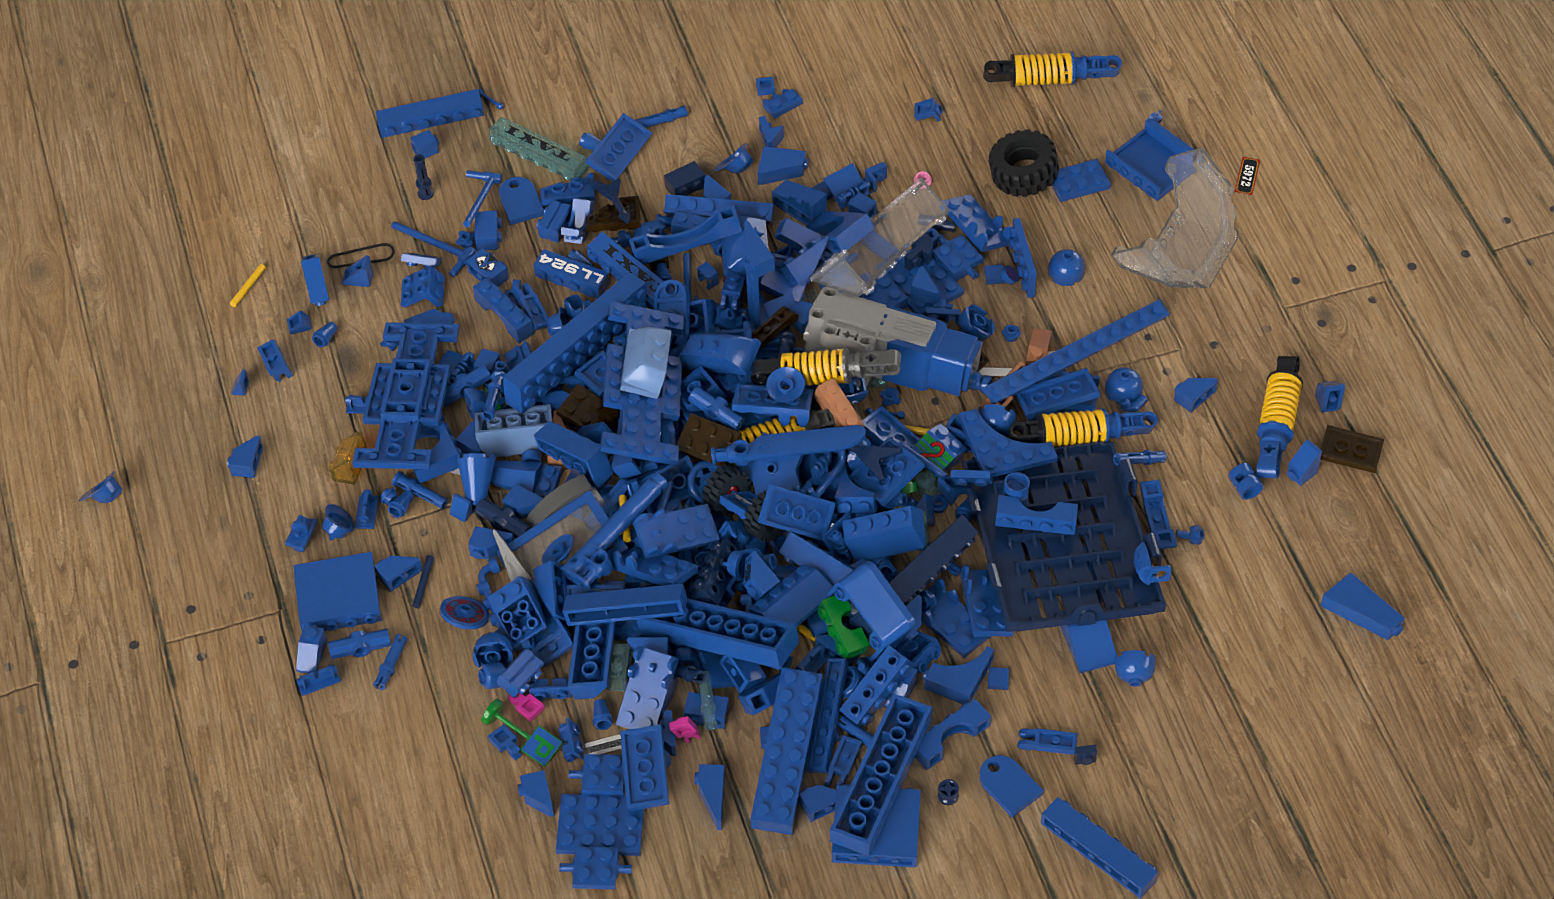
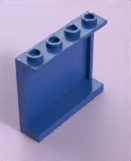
M1149 118L1145 121V128L1116 151L1106 150L1105 163L1120 173L1122 177L1131 181L1136 187L1146 192L1148 196L1158 201L1201 168L1203 155Z
M372 552L293 565L299 621L302 631L304 625L324 628V631H333L338 628L355 627L356 625L373 624L382 621L374 567L375 562Z
M849 784L837 785L834 820L850 788ZM914 788L900 789L870 856L832 843V863L916 868L921 790H915Z

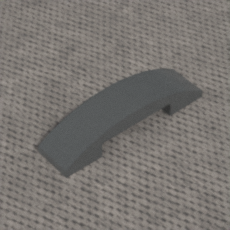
M586 475L577 476L550 492L533 508L525 523L533 528L571 503L574 499H577L589 490H594Z

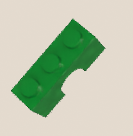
M834 595L821 601L818 607V614L825 621L827 632L831 638L833 637L838 654L842 655L843 658L850 659L865 653L870 644L861 627L849 630L843 626L841 620L849 616L852 608L848 601L843 602Z

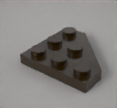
M639 196L618 198L626 212L630 213L629 224L618 217L619 213L614 204L612 206L607 204L598 209L599 213L594 216L593 214L586 216V232L641 228Z

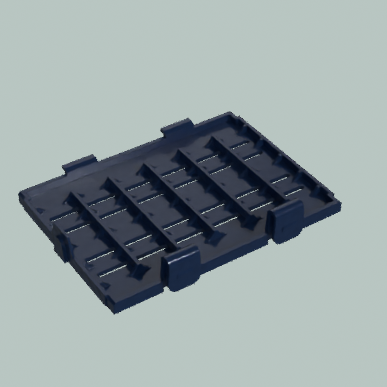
M1099 441L1054 447L1058 457L1057 461L1061 462L1064 473L1059 472L1057 462L1024 469V473L1030 481L1029 490L1033 504H1029V500H1027L1025 507L1032 511L1043 512L1052 509L1058 502L1078 504L1077 518L1080 526H1076L1075 535L1021 529L1022 533H1018L1017 528L995 526L999 495L1003 496L1004 480L1002 475L993 477L992 484H987V486H977L975 483L967 484L968 500L972 513L974 512L988 562L986 566L992 588H995L1006 632H1019L1072 624L1084 626L1096 624V621L1165 612L1166 603L1159 582L1150 583V585L1145 584L1139 578L1134 567V552L1141 542H1145L1151 565L1153 564L1154 567L1161 566L1162 555L1155 534L1147 533L1143 535L1131 498L1136 496V475L1130 459L1121 460L1117 466L1113 463V455L1117 453L1114 442L1103 443ZM972 457L970 460H962V470L980 471L975 457ZM1076 458L1079 459L1082 467V470L1080 471L1078 470V466L1075 460ZM1082 481H1086L1090 497H1087ZM1063 483H1067L1071 499L1067 498ZM1090 507H1094L1099 523L1095 524ZM1099 534L1103 535L1107 547L1106 551L1103 550ZM1079 536H1083L1088 553H1084ZM1040 541L1045 542L1049 558H1045ZM1022 543L1026 545V549L1030 559L1028 561L1025 560V556L1021 545ZM1107 561H1111L1116 578H1112ZM1088 563L1092 564L1096 581H1092ZM1049 568L1053 569L1057 586H1053ZM1029 571H1033L1038 588H1033ZM1116 588L1120 589L1125 605L1124 608L1120 605ZM1096 591H1099L1101 594L1105 610H1103L1101 605L1099 604ZM1056 596L1061 597L1066 615L1061 614ZM1038 598L1042 601L1046 618L1041 616L1037 602Z

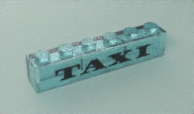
M500 117L489 129L490 141L494 145L500 146L511 153L513 152L523 159H527L538 166L550 170L552 173L561 175L567 180L572 181L576 177L581 179L589 170L588 164L585 163L587 157L503 117Z

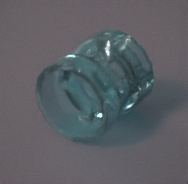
M922 472L916 476V484L920 487V497H923L924 494L932 497L938 494V487L934 483L935 476L932 472Z

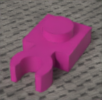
M518 693V697L508 695L509 702L516 705V711L530 722L545 709L544 704L530 693L526 697Z
M688 716L680 717L676 721L669 723L670 731L678 738L684 737L686 743H690L691 737L700 739L696 724Z

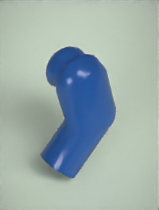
M1140 395L1134 402H1130L1128 398L1122 399L1120 401L1121 409L1125 412H1137L1148 402V399L1144 395Z

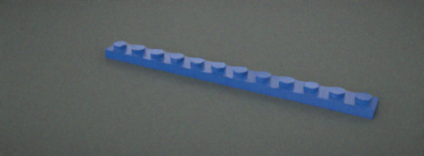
M1159 299L985 386L983 391L992 404H997L1167 318L1170 313Z

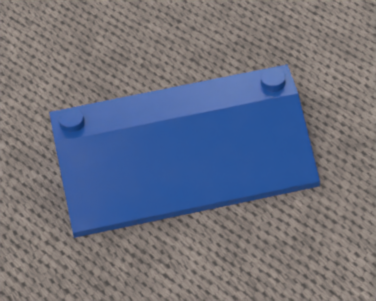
M748 220L744 221L746 260L744 267L747 278L748 315L751 328L757 329L770 318L764 307L766 301L759 293L758 277L774 271L775 261L771 252Z

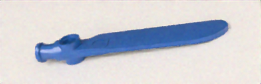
M862 425L762 435L752 443L737 440L732 445H727V448L715 449L711 447L712 463L714 465L717 462L728 461L738 466H745L752 460L845 450L860 443L866 437V430Z

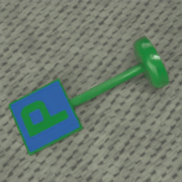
M497 698L492 701L482 715L481 722L490 725L496 719L502 721L527 739L520 750L543 767H546L563 742L539 725L530 736L500 715L504 706L500 699Z

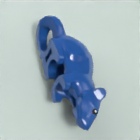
M658 213L656 215L657 219L641 223V228H636L634 236L631 238L643 234L667 235L663 230L671 226L673 217L662 216Z

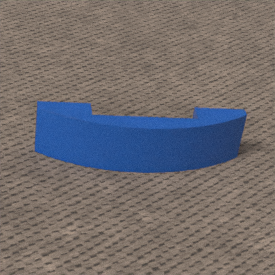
M1160 481L1140 482L1146 520L1150 533L1155 534L1159 549L1177 547L1174 532L1170 528L1165 510L1164 495Z

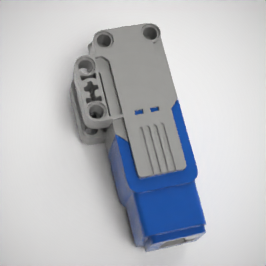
M832 286L823 287L809 311L808 325L803 340L806 341L805 352L808 355L810 351H814L816 354L817 351H822L823 353L825 350H828L831 355L833 349L837 351V349L846 347L850 353L855 354L857 351L897 350L901 353L900 372L897 375H882L875 378L920 391L931 388L959 397L962 391H968L972 380L971 376L974 371L978 370L983 344L982 341H978L977 336L947 328L946 323L943 321L839 292ZM871 376L864 377L866 387L872 378ZM856 377V385L860 387V380Z

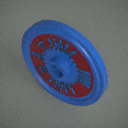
M453 596L445 599L440 606L442 618L458 628L478 629L485 626L489 620V611L486 610L481 602L473 598Z

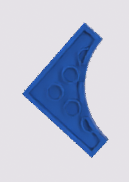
M977 409L961 412L958 415L980 471H991L992 476L995 477L1057 462L1058 457L1051 442L1034 444L1007 438L992 429L983 420Z

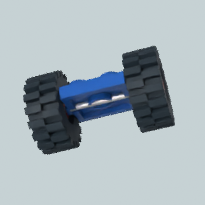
M724 464L722 468H716L717 472L710 474L712 476L710 479L707 478V486L703 487L705 492L702 493V497L705 498L703 502L708 504L710 509L722 516L738 514L741 519H744V524H746L744 527L747 532L762 542L775 541L776 536L780 537L782 535L781 532L786 531L758 523L767 490L757 495L752 493L751 486H749L751 480L745 472L731 464Z

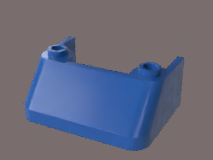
M871 561L860 565L836 583L825 595V599L835 595L837 599L843 602L851 600L873 631L870 634V645L876 650L869 658L871 662L878 659L888 645L895 648L915 627V620L877 566Z

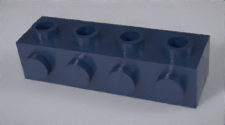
M727 537L720 541L716 540L710 545V551L698 572L696 582L692 585L689 595L690 599L719 606L732 577L728 573L727 567L723 565V562L728 560L731 552L738 550Z

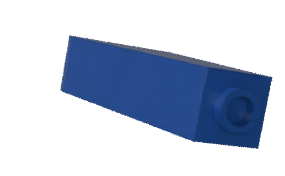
M1349 573L1323 594L1321 601L1323 608L1386 640L1393 636H1398L1404 629L1403 623L1405 618L1352 573Z

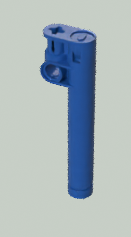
M655 472L561 567L562 573L586 591L591 589L590 585L597 578L609 575L613 570V564L606 553V549L669 486L665 478Z

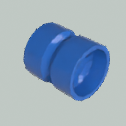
M1249 463L1237 465L1228 474V478L1233 486L1236 487L1238 494L1243 500L1252 499L1263 490L1264 485L1256 476Z
M1019 472L1008 474L1004 480L1003 496L1019 497L1020 502L1025 506L1028 500L1029 478Z

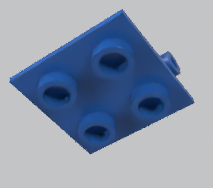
M853 163L823 178L841 210L847 207L850 199L854 198L858 193L865 196L870 194L868 190L870 183L862 180Z
M447 350L438 364H447L451 367L448 385L454 383L457 375L469 374L474 371L473 365L476 360H474L475 355L472 352L461 355Z
M846 512L822 536L828 551L836 556L835 559H841L847 564L852 562L853 557L844 542L842 521L851 519L849 512Z

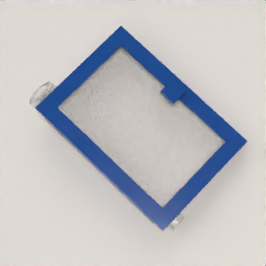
M593 488L507 545L534 581L533 569L543 564L542 556L547 547L562 535L570 534L573 537L574 543L568 558L559 562V564L564 565L608 520V517L601 508L606 503L596 488ZM620 536L606 549L610 560L612 553L616 550L621 555L629 551ZM500 550L496 551L498 554L496 557L497 562L501 567L505 566ZM565 576L566 585H577Z

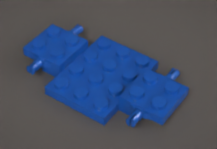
M940 234L937 241L940 242L941 246L933 250V257L928 265L921 262L918 267L913 268L911 271L905 269L904 256L912 250L910 249L878 266L877 273L881 278L873 281L868 274L863 275L861 279L865 282L866 286L857 290V296L902 310L908 307L913 313H921L925 316L927 307L934 308V304L910 298L911 284L919 267L923 266L938 289L939 303H942V298H946L947 304L964 295V290L956 281L968 274L973 280L978 278L979 274L974 268L983 263V257L963 235L948 241Z
M585 754L582 769L569 770L568 774L569 779H581L582 794H561L556 854H575L573 863H560L559 872H572V886L576 889L615 890L619 873L632 874V865H619V855L640 856L644 809L627 810L626 796H624L625 781L622 755Z

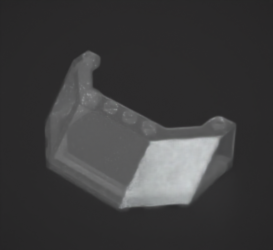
M1202 147L1169 157L1165 170L1173 181L1176 207L1156 240L1150 238L1143 240L1138 247L1126 249L1124 246H1117L1111 256L1122 269L1171 288L1211 287L1238 239V230H1235L1234 227L1236 211L1235 205H1232L1231 194H1234L1233 186Z
M922 178L918 179L871 219L874 230L848 250L845 248L840 253L835 252L813 272L810 279L813 282L855 297H860L863 293L868 295L875 289L874 285L877 283L875 279H881L887 273V268L890 270L898 263L896 259H902L908 253L906 249L936 223L940 225L947 219L945 215L950 211L949 208Z

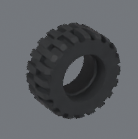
M1025 129V131L1016 130L1015 133H1008L1004 138L1001 137L989 152L988 161L992 180L999 190H1003L1008 195L1012 194L1015 197H1018V195H1022V197H1028L1030 194L1036 195L1039 191H1045L1047 186L1050 187L1058 176L1059 163L1054 142L1047 135L1041 134L1039 131L1034 130L1032 132L1030 129ZM1021 160H1035L1032 164L1024 167L1012 166Z

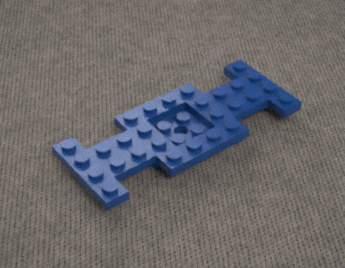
M613 301L610 302L608 320L626 323L625 347L609 343L607 345L603 406L620 410L621 431L620 435L602 432L601 452L677 465L679 446L660 442L661 418L678 421L680 417L682 369L680 357L668 355L666 374L661 387V396L659 393L657 399L620 390L629 329L636 330L641 327H654L671 330V333L681 334L683 331V315Z
M386 322L383 340L400 341L398 351L392 363H376L363 415V423L380 425L375 448L355 449L352 461L353 468L430 469L433 456L432 450L415 449L420 425L439 426L451 367L447 364H434L439 342H457L460 331L459 324Z

